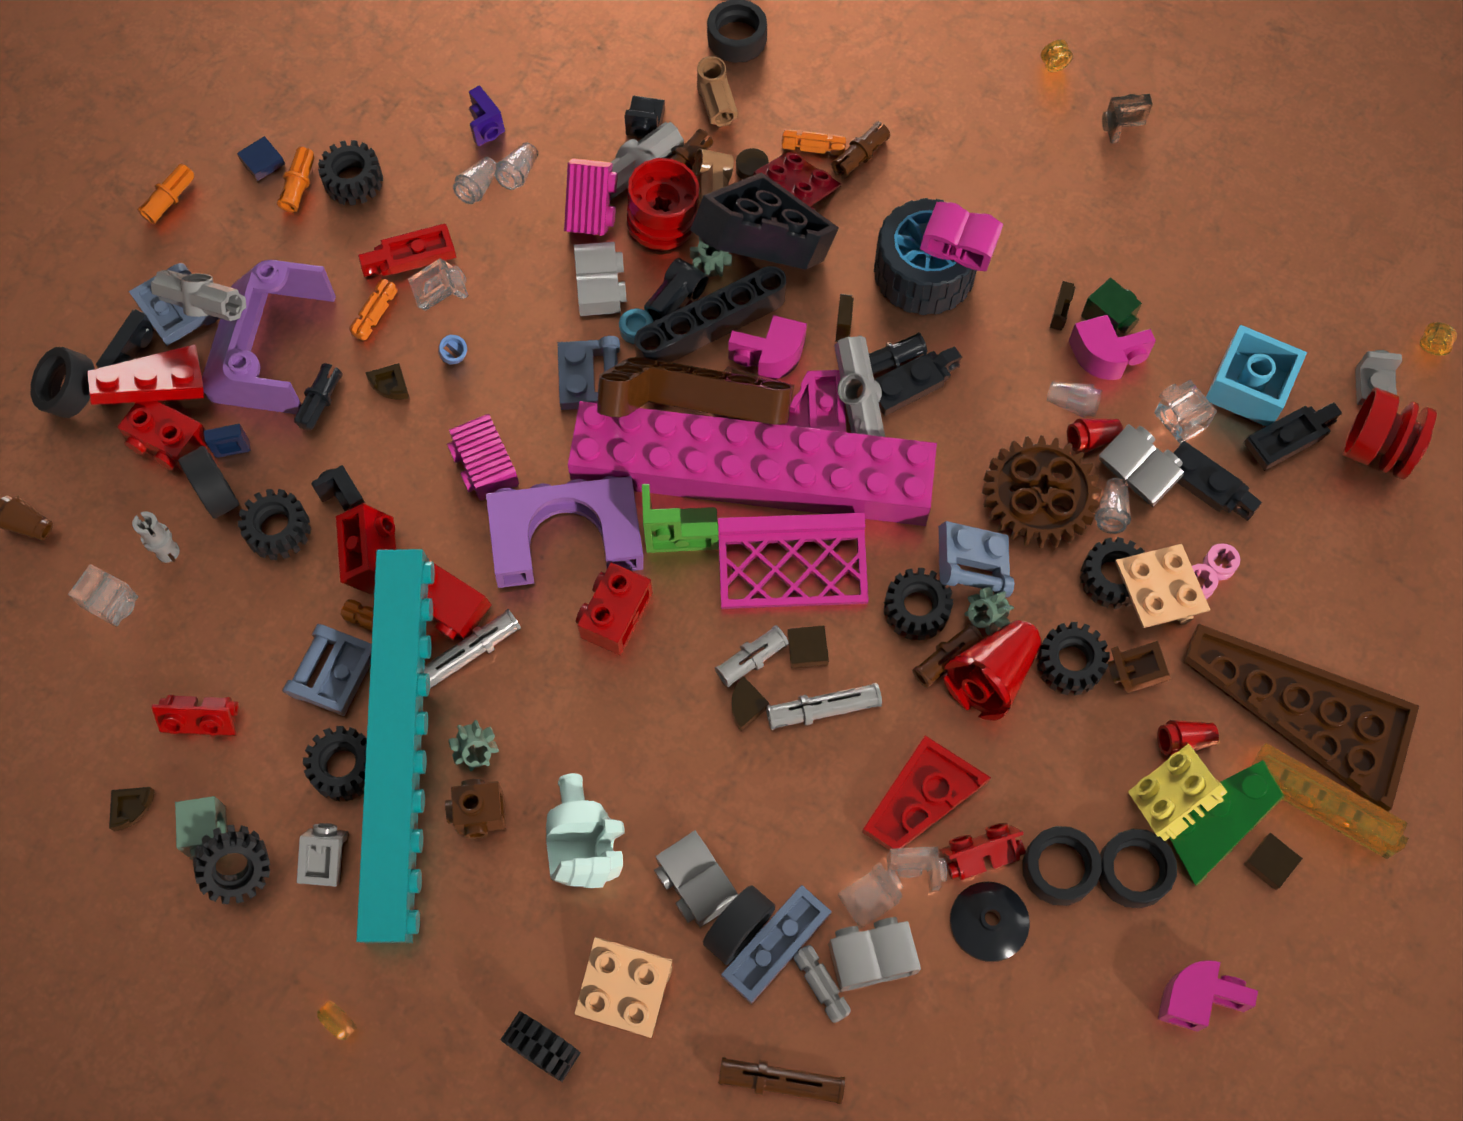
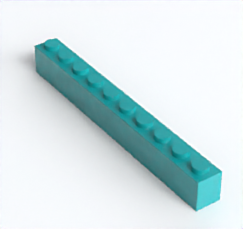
M423 549L376 551L356 942L413 943V934H418L420 928V912L418 909H414L415 893H420L422 886L421 869H416L417 853H422L423 830L418 829V813L424 812L425 792L424 789H419L420 774H425L427 755L425 750H421L422 735H427L428 713L423 711V696H429L430 677L428 673H424L425 659H430L432 650L431 637L426 635V622L432 621L433 601L432 598H428V584H433L435 578L434 562L429 561Z

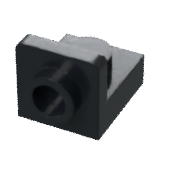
M633 96L630 109L625 111L624 116L626 135L642 139L662 124L665 111V100Z
M343 465L336 469L324 471L318 479L311 483L322 502L336 496L344 511L363 503L366 504Z

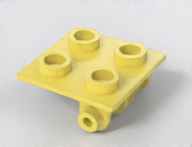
M1189 743L1180 751L1172 754L1166 762L1151 774L1142 778L1137 785L1128 791L1155 834L1164 841L1170 837L1174 840L1177 838V835L1189 827L1183 817L1192 825L1196 823L1189 814L1193 809L1203 817L1205 814L1199 807L1200 804L1209 811L1218 803L1223 802L1222 796L1228 793L1224 786L1215 779Z

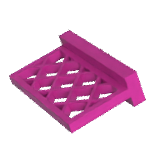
M865 513L718 518L721 609L868 604ZM842 540H857V555L849 563L833 551ZM823 541H833V543L828 546ZM786 542H797V543H796V544L793 546V548H792V547H791L788 543H786ZM804 542H815L824 550L812 565L797 552ZM761 543L756 549L751 545ZM768 543H779L788 551L775 566L760 553ZM742 544L751 552V555L737 567L727 558L726 545ZM828 554L844 568L831 582L815 569ZM791 556L807 569L795 583L779 570ZM755 557L771 570L758 585L743 572ZM857 561L859 573L854 568H852V566ZM727 566L734 571L729 578H727ZM849 572L859 581L860 595H844L834 585ZM810 573L827 586L818 596L808 597L798 588ZM774 574L790 587L781 598H771L761 589ZM737 576H740L753 588L744 599H728V586ZM831 590L837 596L825 595ZM793 592H795V593H796L797 595H799L800 597H789V596H790ZM756 593L763 597L752 599Z

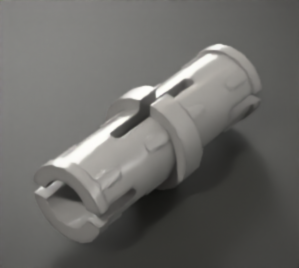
M151 512L140 513L145 519L143 522L136 515L132 526L141 536V542L148 551L154 552L161 562H172L168 556L169 553L176 559L180 553V548L173 541L172 533L165 524L159 523L157 517Z
M775 625L752 643L745 642L741 645V650L720 666L715 667V671L721 681L727 687H730L732 683L751 670L762 668L765 660L789 645L788 639L783 631ZM762 647L765 648L756 655H754L751 659L743 663L742 665H739L742 661L749 658L752 654L757 652Z

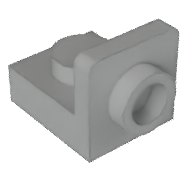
M1385 350L1366 352L1355 368L1357 405H1362L1368 394L1376 387L1397 395L1396 369L1402 363L1401 354L1389 353Z
M319 823L314 824L313 828L308 829L300 836L297 883L334 887L340 883L342 845L348 840V831L337 830V825Z

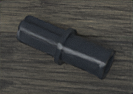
M918 332L916 335L894 344L887 342L886 347L870 353L869 357L873 374L892 366L898 368L900 363L927 353V346L921 333Z
M322 364L312 386L304 391L306 397L294 418V423L303 430L311 431L314 429L324 408L332 402L330 396L339 379L342 378L343 373L335 367L330 378H327L332 367L331 364Z

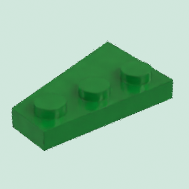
M1264 760L1221 781L1220 783L1228 792L1222 796L1224 801L1218 803L1209 811L1200 804L1199 807L1205 816L1201 817L1193 809L1189 814L1196 823L1192 825L1183 817L1189 827L1177 835V838L1174 840L1170 837L1195 886H1198L1207 877V874L1232 851L1245 835L1252 831L1285 797Z

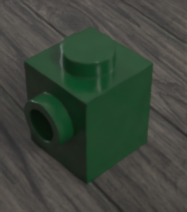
M1110 277L1087 298L1081 316L1085 320L1108 315L1116 335L1118 336L1121 333L1127 335L1139 321V318L1136 316L1142 303L1133 292L1124 289Z

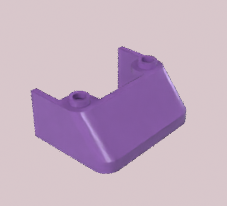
M264 260L231 286V288L237 289L241 295L245 296L246 308L242 311L240 319L227 321L220 318L202 376L203 389L206 397L213 403L297 414L302 404L291 382L258 378L261 365L257 356L251 352L267 296L270 293L334 302L336 295L324 266Z

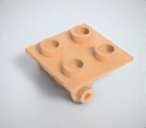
M1182 544L1115 560L1142 628L1177 619L1180 624L1192 621L1194 619L1193 615L1210 611Z
M595 937L574 1015L652 1038L666 983L669 981L672 972V960Z

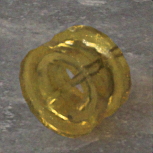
M1056 40L1043 48L1040 57L1045 62L1048 71L1057 72L1071 63L1073 53L1068 49V44L1065 40Z
M1430 323L1426 326L1424 335L1420 339V346L1430 354L1438 356L1447 355L1452 351L1453 343L1457 339V332L1453 327L1445 323Z

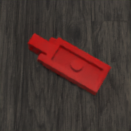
M445 223L380 240L381 244L374 247V251L358 255L364 277L382 274V276L393 275L457 258L447 224Z

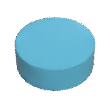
M638 308L624 312L619 319L621 337L626 342L635 344L634 340L637 331L653 322L651 315L647 311Z

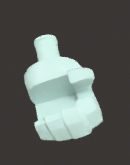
M565 774L558 780L562 804L551 809L547 814L546 844L550 878L566 886L600 888L604 886L605 882L618 877L622 870L623 854L622 851H613V843L616 838L625 834L624 823L620 820L609 818L600 803L585 800L582 783L583 777L580 774Z

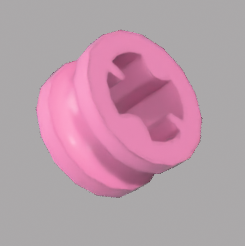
M1221 543L1211 547L1203 560V564L1210 566L1216 571L1218 580H1227L1237 570L1241 559L1234 547ZM1218 555L1221 556V560L1226 558L1229 561L1226 568H1222L1223 564H1220V566L1215 564L1214 561Z
M1193 565L1192 568L1196 577L1200 576L1206 580L1201 589L1205 598L1208 599L1217 588V573L1208 565Z

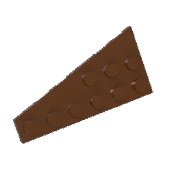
M1197 625L1185 658L1187 664L1387 813L1392 810L1419 705L1204 625Z

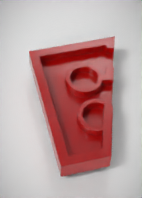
M196 344L87 371L91 405L204 398Z
M925 735L863 828L862 833L896 854L988 783L991 777Z

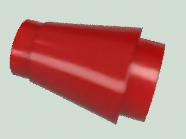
M1077 419L1074 423L1069 424L1067 428L1068 444H1072L1073 451H1080L1085 454L1111 443L1123 431V426L1119 419Z
M1169 720L1165 725H1161L1158 728L1157 740L1161 752L1167 756L1180 751L1188 743L1195 752L1217 745L1219 732L1217 726L1212 722Z

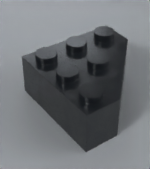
M761 172L703 195L690 230L699 236L703 243L717 250L807 270L825 260L839 227Z

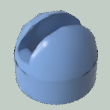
M448 335L439 344V356L443 362L449 365L458 364L466 356L467 344L460 336ZM447 346L454 354H456L459 357H453L449 352H447L444 349V347Z

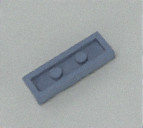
M801 885L724 970L721 977L752 1004L794 957V954L802 948L825 922L832 911Z

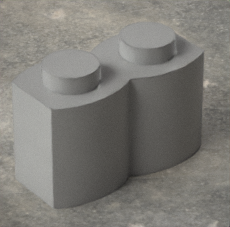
M615 242L575 244L574 255L580 316L621 313L620 302H627L625 281L618 282V273L624 272L622 252L615 251Z
M1128 424L1099 455V460L1144 501L1154 507L1183 477L1184 471L1180 468L1183 462L1170 450L1166 449L1163 453L1152 444L1156 439L1144 427L1139 426L1135 429Z
M695 830L655 856L659 867L654 872L666 890L673 886L681 898L675 904L687 923L695 920L701 928L720 915L738 896L735 888Z
M890 917L874 922L875 929L860 932L858 926H851L835 932L836 938L830 939L828 946L840 992L859 989L919 973L921 966L908 921L898 923L897 917Z

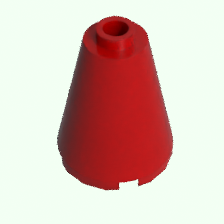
M1015 620L952 658L944 668V670L947 669L944 683L952 697L967 711L972 706L982 712L978 716L979 718L992 721L1003 718L1010 710L1041 647L1042 641L1038 629L1029 622Z

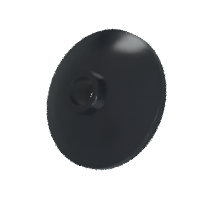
M979 882L967 887L958 895L950 912V928L955 941L965 953L981 961L998 962L1010 958L1021 949L1028 937L1030 920L1024 902L1016 892L1000 883ZM987 912H993L998 916L999 922L997 925H989L986 922L985 914Z

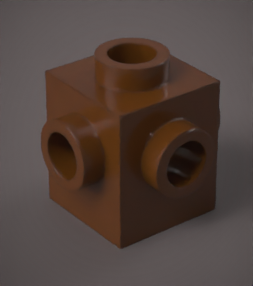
M468 779L462 781L461 786L451 787L452 799L445 801L446 819L448 824L453 823L459 835L464 834L465 838L471 839L482 838L488 835V831L506 829L503 790L498 781L485 783L483 779Z

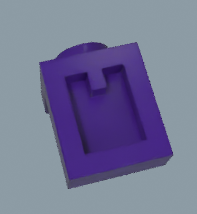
M479 85L469 91L472 103L469 110L474 118L470 123V128L477 146L493 141L505 132L501 111Z

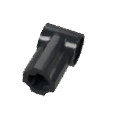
M681 258L675 259L666 271L662 285L644 305V310L651 315L653 321H656L683 308L689 300L696 301L702 295L708 284L709 276Z

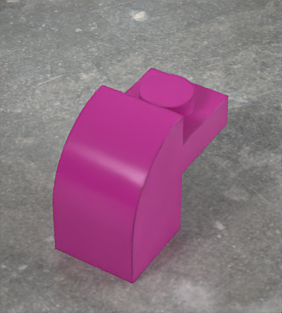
M773 315L766 338L732 330L728 342V360L735 361L737 364L746 367L757 366L758 375L775 380L780 379L791 373L799 363L806 341L807 323Z
M1108 315L1075 323L1069 338V344L1080 366L1089 374L1107 380L1121 379L1127 364L1137 365L1145 361L1149 357L1156 341L1151 329L1118 338Z
M1211 960L1199 961L1181 970L1169 980L1162 995L1158 1020L1198 1032L1208 1027L1213 1003L1245 1012L1255 1007L1258 990L1245 987L1246 982L1237 977L1223 975L1219 979L1218 973L1221 962Z

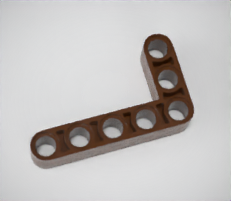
M633 357L622 361L599 375L597 412L609 417H624L647 402L766 424L781 425L788 423L792 386L780 381L649 358Z

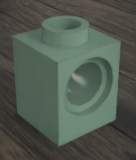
M215 796L175 802L176 848L193 860L195 848L197 845L202 846L201 839L206 834L213 838V830L220 827L221 833L227 832L226 806Z

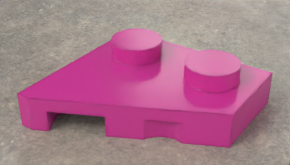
M839 370L807 371L801 382L798 394L794 396L790 404L788 423L781 425L846 432L845 404L838 395V385L841 380Z

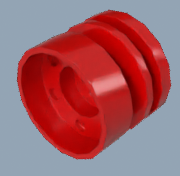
M655 158L643 162L631 174L628 184L627 227L631 236L641 245L653 250H670L680 247L692 236L693 232L690 229L698 208L699 182L694 172L685 164L674 159Z
M1377 387L1373 388L1362 404L1350 429L1344 446L1343 457L1363 465H1369L1377 454L1380 453L1379 471L1387 473L1394 466L1393 476L1404 480L1422 459L1430 444L1437 412L1432 408L1425 407L1418 414L1419 404L1410 402L1401 414H1398L1399 396Z

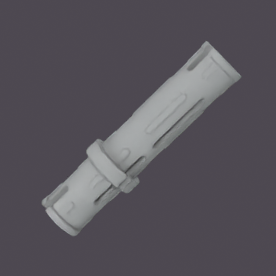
M509 609L505 610L503 614L482 628L478 625L472 629L473 634L426 664L424 673L429 674L430 688L461 669L485 651L488 654L495 650L494 645L515 631L520 630L521 626Z
M877 683L810 698L807 695H801L796 701L766 706L767 719L771 730L802 722L807 726L813 724V720L873 707H882V696Z

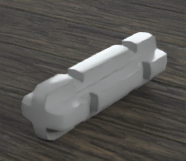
M811 945L805 946L794 954V961L801 971H805V979L819 1002L825 1004V1012L833 1023L839 1022L850 1014V1007L844 997H839L840 991L824 964H819V956Z

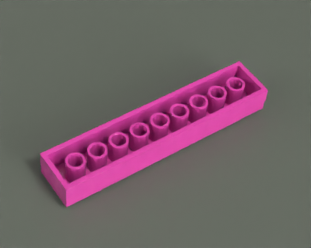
M580 401L568 460V470L571 480L584 479L586 481L602 480L606 476H632L633 490L636 492H642V484H649L650 493L820 514L865 513V519L926 526L931 509L937 443L638 408L624 417H609L597 412V403Z

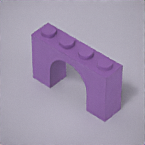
M606 476L602 480L594 481L575 479L567 484L553 486L542 483L520 490L501 488L494 493L486 494L494 571L498 588L535 584L530 550L532 535L541 522L561 513H574L584 516L596 525L602 536L606 569H608L612 562L631 571L643 570V549L632 476Z

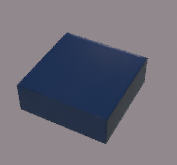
M265 136L237 153L240 161L257 181L285 165L283 157Z
M240 424L204 430L205 442L215 458L251 451L249 438Z

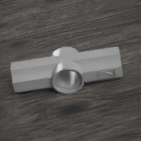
M664 122L640 141L631 139L620 147L616 158L610 162L613 163L612 172H617L618 174L616 193H611V200L628 188L629 178L635 168L648 160L668 158L676 148L684 145V139L673 123Z
M166 269L158 271L155 279L151 282L152 294L157 295L161 301L183 307V312L187 316L201 317L211 315L227 321L240 319L242 311L246 308L245 296L241 295L237 289L213 283V277L209 274L196 273L185 275Z
M856 336L840 339L834 345L841 378L838 385V395L846 403L851 433L885 437L879 407L882 389L873 377L866 338ZM862 385V394L857 398L858 388Z

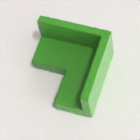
M642 484L643 527L647 553L719 550L717 509L715 507L652 509L650 485Z

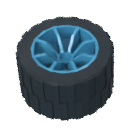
M922 198L916 201H908L904 205L896 207L885 218L879 231L874 263L876 284L879 285L880 292L890 300V303L909 313L936 315L943 311L951 310L966 299L968 292L971 291L977 270L966 268L954 260H945L931 256L920 249L923 235L936 202H944V200Z

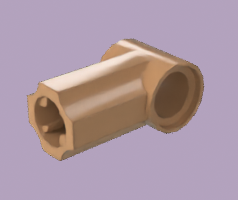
M715 56L703 58L697 66V91L703 98L710 123L718 127L730 125L733 120L738 118V111L726 77V65L723 60Z
M701 148L695 153L692 171L699 182L698 208L703 195L728 186L734 166L732 155Z

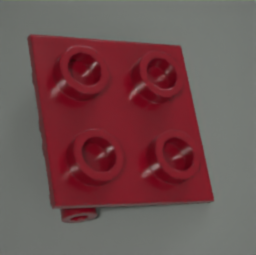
M787 151L753 173V175L762 172L814 210L813 204L841 187V183L833 179L828 172L814 167L805 161L801 155L791 151Z

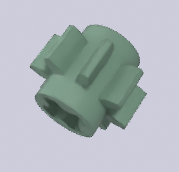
M700 237L698 247H690V258L693 259L692 265L706 273L709 277L717 275L722 277L724 266L732 265V255L729 252L717 250L706 245Z
M990 586L980 589V595L974 594L967 598L971 604L968 611L964 614L969 617L971 623L977 629L985 627L987 635H991L998 631V627L1003 628L1010 623L1007 617L1010 611L1014 609V606L1009 605L1005 598V591L993 594Z
M474 720L469 725H458L456 738L448 740L451 750L454 751L452 756L455 764L458 765L464 761L470 771H473L475 767L489 766L491 753L499 752L496 742L493 741L495 734L492 727L490 726L483 730L477 720Z

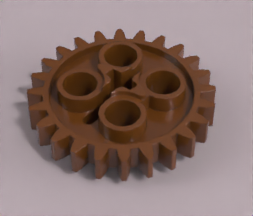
M1040 435L1037 444H1033L1029 436L1025 437L1023 447L1016 441H1012L1009 451L1001 448L998 459L992 458L989 465L990 470H986L983 479L987 483H984L982 494L988 495L983 505L987 508H994L990 513L989 519L996 520L1001 518L1002 521L998 530L1003 531L1011 528V540L1017 538L1019 534L1023 535L1025 546H1028L1032 538L1037 539L1039 548H1043L1046 539H1050L1052 545L1058 547L1061 536L1068 543L1072 542L1075 536L1074 532L1082 535L1086 529L1085 524H1092L1095 518L1093 513H1096L1100 506V502L1097 499H1099L1102 489L1095 487L1100 478L1098 475H1089L1094 466L1093 463L1082 465L1081 460L1084 453L1080 452L1074 456L1070 454L1072 444L1070 443L1064 449L1059 448L1058 438H1055L1051 445H1046L1045 438ZM1016 471H1024L1028 473L1030 477H1021L1016 473ZM1052 473H1061L1066 479H1057ZM1024 503L1031 508V510H1021L1017 507L1016 504ZM1053 505H1060L1067 512H1058L1053 508Z

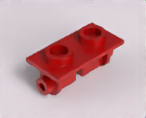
M169 694L166 698H161L158 705L152 704L151 708L159 732L207 734L211 736H235L236 734L231 716H237L239 705L237 701H232L230 697H204L200 707L197 706V697Z
M998 823L985 829L986 834L972 838L971 835H964L950 840V846L939 849L940 854L948 859H952V862L947 864V870L951 879L958 877L960 880H964L965 878L986 872L983 861L985 856H989L991 866L994 869L1019 861L1020 856L1026 854V850L1022 840H1015V838L1024 835L1023 831L1012 825L1008 826V823Z

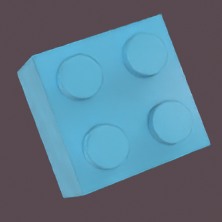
M1240 325L1225 352L1205 397V401L1261 425L1268 426L1276 421L1283 410L1307 352Z

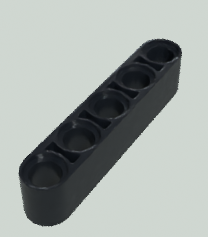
M775 266L761 268L642 327L635 335L636 357L673 362L731 333L732 330L735 331L777 310L785 302V273ZM767 287H773V288H776V289L768 290V289H766V288H767ZM737 302H745L746 304L739 305V304H736V303H737ZM713 316L716 317V319L709 320L706 319V317ZM679 331H685V332H687L686 334H683V335L675 334L676 332H679ZM649 346H655V347H657L656 349H653V350H647V349H645L646 347H649Z

